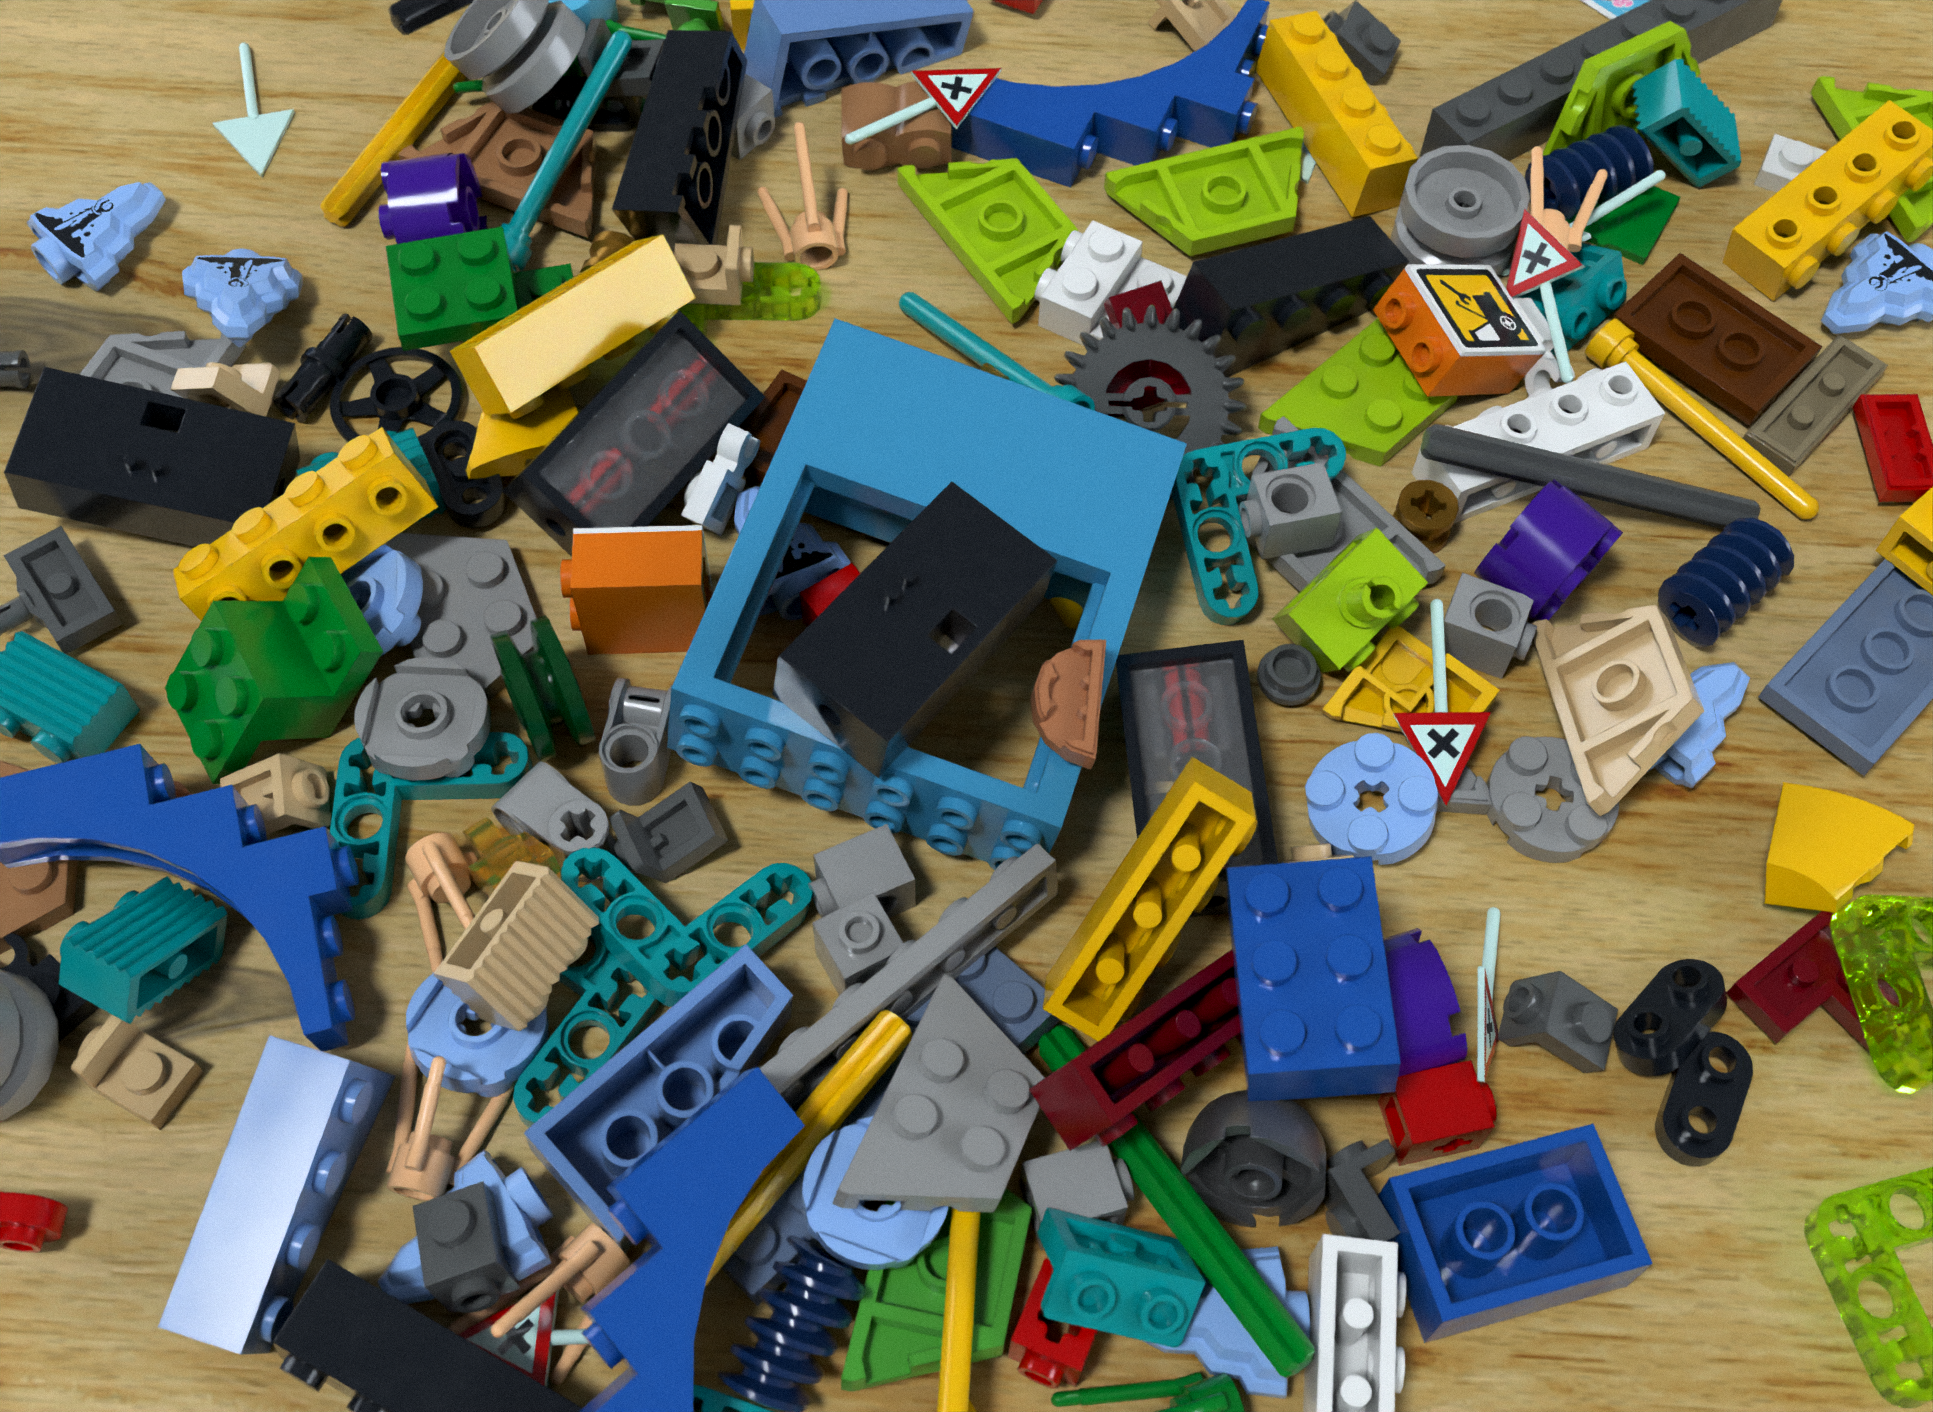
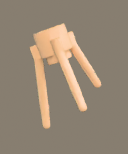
M796 122L794 125L795 145L805 212H802L795 218L794 224L789 231L767 188L760 187L757 193L782 242L784 259L787 261L795 260L796 265L802 269L818 271L832 266L837 261L838 256L844 255L846 252L843 234L848 191L845 188H840L837 191L833 222L823 212L818 211L805 126L802 122Z
M1536 146L1531 151V211L1529 204L1527 211L1569 252H1578L1581 250L1582 234L1602 192L1608 172L1605 169L1597 172L1573 225L1570 227L1563 213L1555 209H1544L1543 150L1541 147Z
M445 832L423 837L412 845L405 856L406 863L414 877L407 884V888L416 904L426 952L433 973L442 963L443 956L431 900L433 899L437 903L450 902L456 916L466 930L475 917L463 895L470 887V880L472 879L488 898L498 886L483 870L475 853H463L455 837Z
M407 1041L401 1077L394 1146L386 1173L390 1174L386 1187L394 1193L417 1200L428 1201L445 1195L447 1186L454 1188V1173L475 1157L507 1104L518 1079L513 1081L511 1087L505 1093L492 1097L456 1158L450 1155L453 1143L448 1139L431 1134L446 1067V1061L441 1056L435 1057L431 1062L415 1130L412 1132L419 1067L412 1059Z
M590 1223L575 1238L569 1236L549 1255L551 1264L520 1280V1288L518 1290L500 1296L498 1301L489 1308L466 1313L451 1323L448 1329L459 1335L467 1328L485 1320L542 1281L493 1324L491 1334L495 1338H500L519 1322H522L561 1287H564L575 1299L583 1303L591 1294L597 1295L630 1266V1261L623 1250L605 1231L594 1223ZM586 1315L577 1329H587L592 1324ZM587 1344L566 1346L563 1355L551 1373L550 1380L553 1384L559 1385L565 1380Z

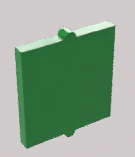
M1653 186L1586 226L1584 232L1590 233L1592 237L1586 241L1595 246L1621 251L1622 257L1643 265L1681 197ZM1575 218L1566 221L1568 222V224H1570L1575 220Z

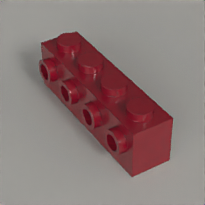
M1232 949L1029 1089L1070 1151L1094 1136L1102 1147L1108 1145L1139 1123L1131 1112L1135 1108L1145 1103L1150 1112L1157 1109L1186 1088L1179 1076L1191 1069L1197 1078L1231 1055L1224 1043L1234 1036L1239 1044L1242 1045Z

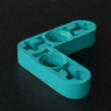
M1309 428L1196 449L1182 457L1171 492L1198 602L1203 614L1212 622L1220 625H1234L1241 622L1254 608L1259 596L1258 583L1238 508L1240 502L1246 501L1251 482L1242 470V461L1251 455H1259L1271 463L1274 471L1288 468V462L1304 458L1310 447H1314L1318 455H1328L1329 459L1324 466L1330 482H1332L1343 468L1346 460V448L1342 440L1334 432L1325 428ZM1315 462L1297 463L1294 467L1315 464ZM1193 468H1199L1203 477H1213L1206 490L1209 507L1196 514H1193L1192 510H1198L1203 500L1199 486L1195 483L1187 484L1186 482ZM1218 503L1222 505V507H1213ZM1206 523L1222 525L1230 536L1229 547L1221 552H1212L1205 549L1198 539V529ZM1234 560L1236 565H1230L1225 574L1230 590H1241L1243 596L1239 598L1234 608H1229V604L1225 599L1216 600L1214 594L1222 586V576L1219 567ZM1206 567H1218L1211 572L1206 570Z
M489 732L482 749L474 755L476 764H473L471 767L473 775L468 777V770L465 774L458 777L443 776L442 778L429 780H406L380 773L375 769L372 786L376 794L367 793L368 785L361 770L369 768L371 764L360 738L351 741L344 748L339 759L330 833L340 847L349 845L354 858L363 859V871L370 884L361 887L359 896L351 897L353 910L340 914L346 918L356 920L371 918L381 912L389 902L393 886L402 800L500 799L533 767L528 749L522 739L510 733ZM510 756L512 763L506 765L504 774L494 775L491 767L498 765L500 757ZM375 813L382 817L381 828L373 836L365 839H356L348 835L350 823L359 815Z
M596 847L590 849L581 848L572 852L564 860L560 871V879L599 917V924L591 928V933L659 1002L668 1007L674 1006L744 945H747L760 957L795 930L806 919L813 891L808 886L811 880L803 870L787 863L771 864L749 878L688 925L684 926L614 855L604 849ZM583 874L590 880L596 879L599 876L603 877L602 892L591 883L580 888L578 886L579 876ZM771 890L778 895H783L788 891L794 894L792 905L788 901L781 899L767 908L763 921L759 913L768 905ZM606 897L611 902V904L604 912ZM628 915H640L651 921L655 931L644 939L633 940L620 934L616 924L621 918ZM734 922L745 927L750 933L751 939L740 947H729L716 939L713 930L720 924ZM700 947L705 956L696 963L692 981L690 982L683 976L677 977L673 981L669 979L670 965H673L680 971L686 969L697 961Z
M592 933L588 939L596 947L593 958L585 965L580 967L568 966L567 970L560 973L559 982L579 994L581 998L526 1067L514 1086L513 1100L520 1120L528 1128L553 1108L547 1105L539 1113L535 1112L536 1104L531 1092L536 1087L543 1091H548L561 1076L559 1066L553 1063L556 1058H560L572 1073L585 1077L582 1082L577 1083L570 1073L558 1089L560 1100H563L635 1039L660 1004L643 986L646 994L644 997L641 998L638 995L631 994L619 1007L620 1021L626 1022L623 1027L617 1024L609 1014L620 997L617 981L621 978L624 981L631 982L635 977ZM601 1003L607 1012L595 1008L596 1005ZM586 1026L599 1027L609 1035V1045L606 1051L593 1059H582L570 1050V1041L573 1035L579 1029Z

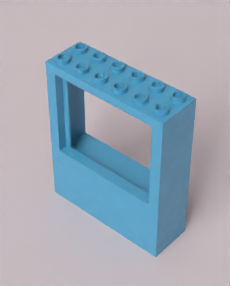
M835 318L671 687L667 748L675 750L681 758L694 765L707 767L714 764L738 773L744 781L753 786L764 789H771L776 786L801 795L806 803L817 809L825 811L840 809L862 817L874 829L887 824L891 833L901 831L924 839L931 848L943 854L953 856L966 854L988 862L993 870H996L1002 862L1012 856H1022L1035 844H1039L1046 852L1050 853L1062 828L1082 766L1065 761L1044 743L1041 736L1023 788L907 747L878 778L781 701L733 685L731 681L804 512L891 543L952 481L1058 560L1044 598H1066L1083 607L1072 644L1079 640H1106L1101 695L1102 706L1187 443Z

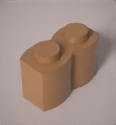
M917 81L908 82L897 87L884 83L864 82L852 84L841 89L844 165L849 167L876 170L899 163L927 169L952 162L951 123L940 109L935 107L849 145L845 142L847 134L929 98V96Z

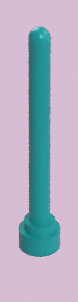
M616 31L611 35L509 224L502 223L501 227L503 226L514 273L522 272L532 255L529 247L533 241L529 235L632 47L631 36L625 31Z
M906 292L900 297L899 307L903 313L991 374L1095 411L1093 399L1073 385L1051 386L916 293Z

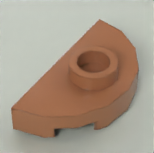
M1079 640L1074 642L1071 648L1056 653L1041 666L1030 697L1032 720L1044 743L1065 761L1088 769L1092 768L1096 760L1106 640Z

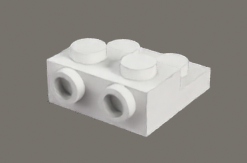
M1092 221L1084 234L1076 230L1071 232L1062 250L1061 261L1063 264L1059 270L1055 271L1047 268L1040 277L1035 290V299L1040 301L1038 326L1083 345L1080 339L1081 332H1087L1100 340L1103 336L1099 321L1101 317H1106L1109 320L1103 305L1109 297L1162 281L1173 310L1187 276L1141 257L1143 241Z

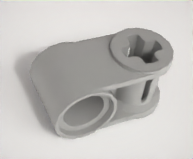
M617 678L614 683L609 701L608 718L599 743V756L608 791L619 803L628 806L645 804L653 800L660 793L664 785V778L672 749L667 748L672 685L666 691L632 686L630 679ZM631 761L642 762L640 765L635 766L633 768L622 767L624 764L629 763Z
M540 761L533 766L491 807L495 818L511 836L524 846L537 851L560 870L564 860L572 852L581 848L590 849L596 847L608 851L616 858L618 857L614 849L615 840L609 833V823L605 811L599 804L593 802L573 787L562 774L545 762ZM582 874L579 876V882H592L603 877L599 876L596 879L590 880Z

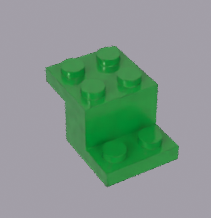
M503 226L386 246L397 332L403 351L459 341L464 343L574 277L571 263L514 273Z
M308 557L283 601H213L199 627L194 631L191 641L174 672L170 674L165 689L169 704L176 710L190 738L194 754L200 758L212 784H220V778L247 766L261 741L330 737L382 655L383 650L332 558Z

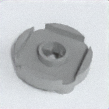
M439 657L408 659L394 665L397 673L385 678L380 684L377 678H375L365 687L355 709V729L371 764L378 772L406 780H429L441 776L458 777L465 774L473 766L474 755L482 749L490 732L491 711L486 693L481 684H478L477 681L469 677L467 669L462 665ZM423 709H433L436 720L430 725L415 727L414 724L407 723L409 719L420 718Z
M1530 736L1517 738L1511 743L1509 749L1496 761L1486 782L1492 804L1487 813L1491 824L1494 825L1495 821H1497L1500 829L1509 836L1506 843L1520 854L1534 860L1549 863H1565L1580 858L1583 852L1591 850L1595 846L1597 847L1607 837L1618 816L1619 802L1602 816H1599L1589 806L1566 739ZM1545 788L1556 790L1564 797L1566 802H1561L1558 810L1546 808V799L1537 796L1535 790L1544 791Z

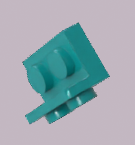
M1582 243L1580 251L1570 253L1585 267L1551 282L1567 351L1625 302L1627 282L1624 278L1621 251ZM1540 288L1518 297L1531 298L1547 320ZM1553 348L1551 350V353L1553 354V356L1556 357L1555 350Z
M1047 1207L1037 1232L1053 1267L1052 1275L1040 1304L1044 1316L1047 1319L1173 1348L1179 1347L1183 1342L1206 1283L1180 1241L1176 1238Z

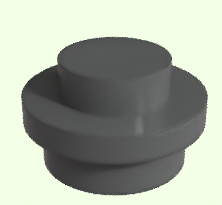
M1295 644L1280 645L1266 653L1261 659L1257 670V682L1261 691L1272 701L1283 705H1298L1311 699L1318 689L1321 678L1320 669L1314 656L1304 647Z

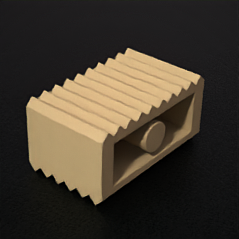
M515 861L433 973L434 977L441 980L444 986L460 997L461 1001L467 1004L472 1011L476 1012L479 1018L492 1024L521 1031L528 1027L527 1022L535 1019L544 1010L548 1003L549 993L552 992V985L560 981V973L567 970L568 965L575 962L583 954L588 944V937L591 936V928L599 924V917L549 867Z

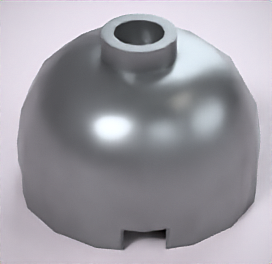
M1247 1090L1226 1093L1208 1103L1189 1128L1183 1146L1181 1173L1217 1219L1238 1226L1256 1228V1219L1253 1214L1266 1217L1280 1215L1279 1226L1291 1225L1313 1214L1325 1197L1326 1152L1324 1139L1308 1112L1291 1099L1248 1102Z

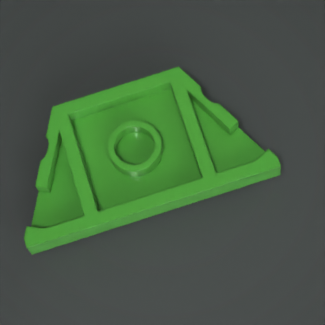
M1006 1188L995 1211L981 1212L971 1363L1003 1355L1032 1207ZM885 1201V1204L891 1206L895 1203V1201ZM948 1207L943 1225L931 1245L920 1252L908 1265L899 1268L889 1267L881 1270H868L864 1285L866 1293L860 1301L841 1376V1390L854 1392L940 1371L952 1207Z

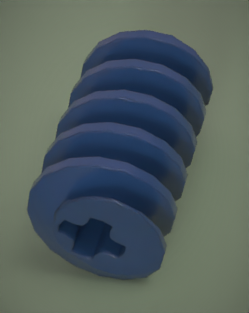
M1616 125L1609 127L1602 133L1592 134L1586 140L1575 141L1566 148H1558L1549 155H1544V209L1560 211L1565 216V220L1575 218L1597 172L1601 169H1605L1608 172V177L1595 207L1597 204L1605 203L1653 174V159L1643 138L1630 127ZM1530 162L1529 165H1528V167H1527V170H1526V172H1525V180H1526V184H1527L1528 191H1529V194H1530V200H1529V201H1530V203H1531V162Z
M1738 518L1725 526L1722 533L1714 536L1706 547L1698 550L1690 561L1682 564L1676 574L1665 579L1659 588L1658 604L1661 611L1668 618L1672 630L1681 639L1694 646L1705 648L1713 645L1718 640L1720 633L1730 630L1736 619L1742 618L1748 613L1751 605L1759 603L1767 591L1775 589L1782 576H1789L1794 568V554L1790 543L1778 529L1767 522L1755 518Z
M789 1235L786 1241L801 1258L798 1264L775 1261L772 1268L785 1281L787 1286L784 1291L761 1288L758 1295L773 1313L770 1319L747 1315L744 1323L759 1340L756 1346L733 1343L730 1352L740 1361L744 1369L741 1374L718 1371V1377L737 1393L761 1405L777 1410L802 1412L807 1409L810 1397L799 1383L816 1384L821 1382L824 1376V1369L811 1354L831 1356L835 1354L838 1348V1342L825 1326L846 1328L852 1321L851 1313L840 1302L839 1298L855 1301L861 1300L866 1293V1288L854 1275L853 1268L837 1260L814 1244Z

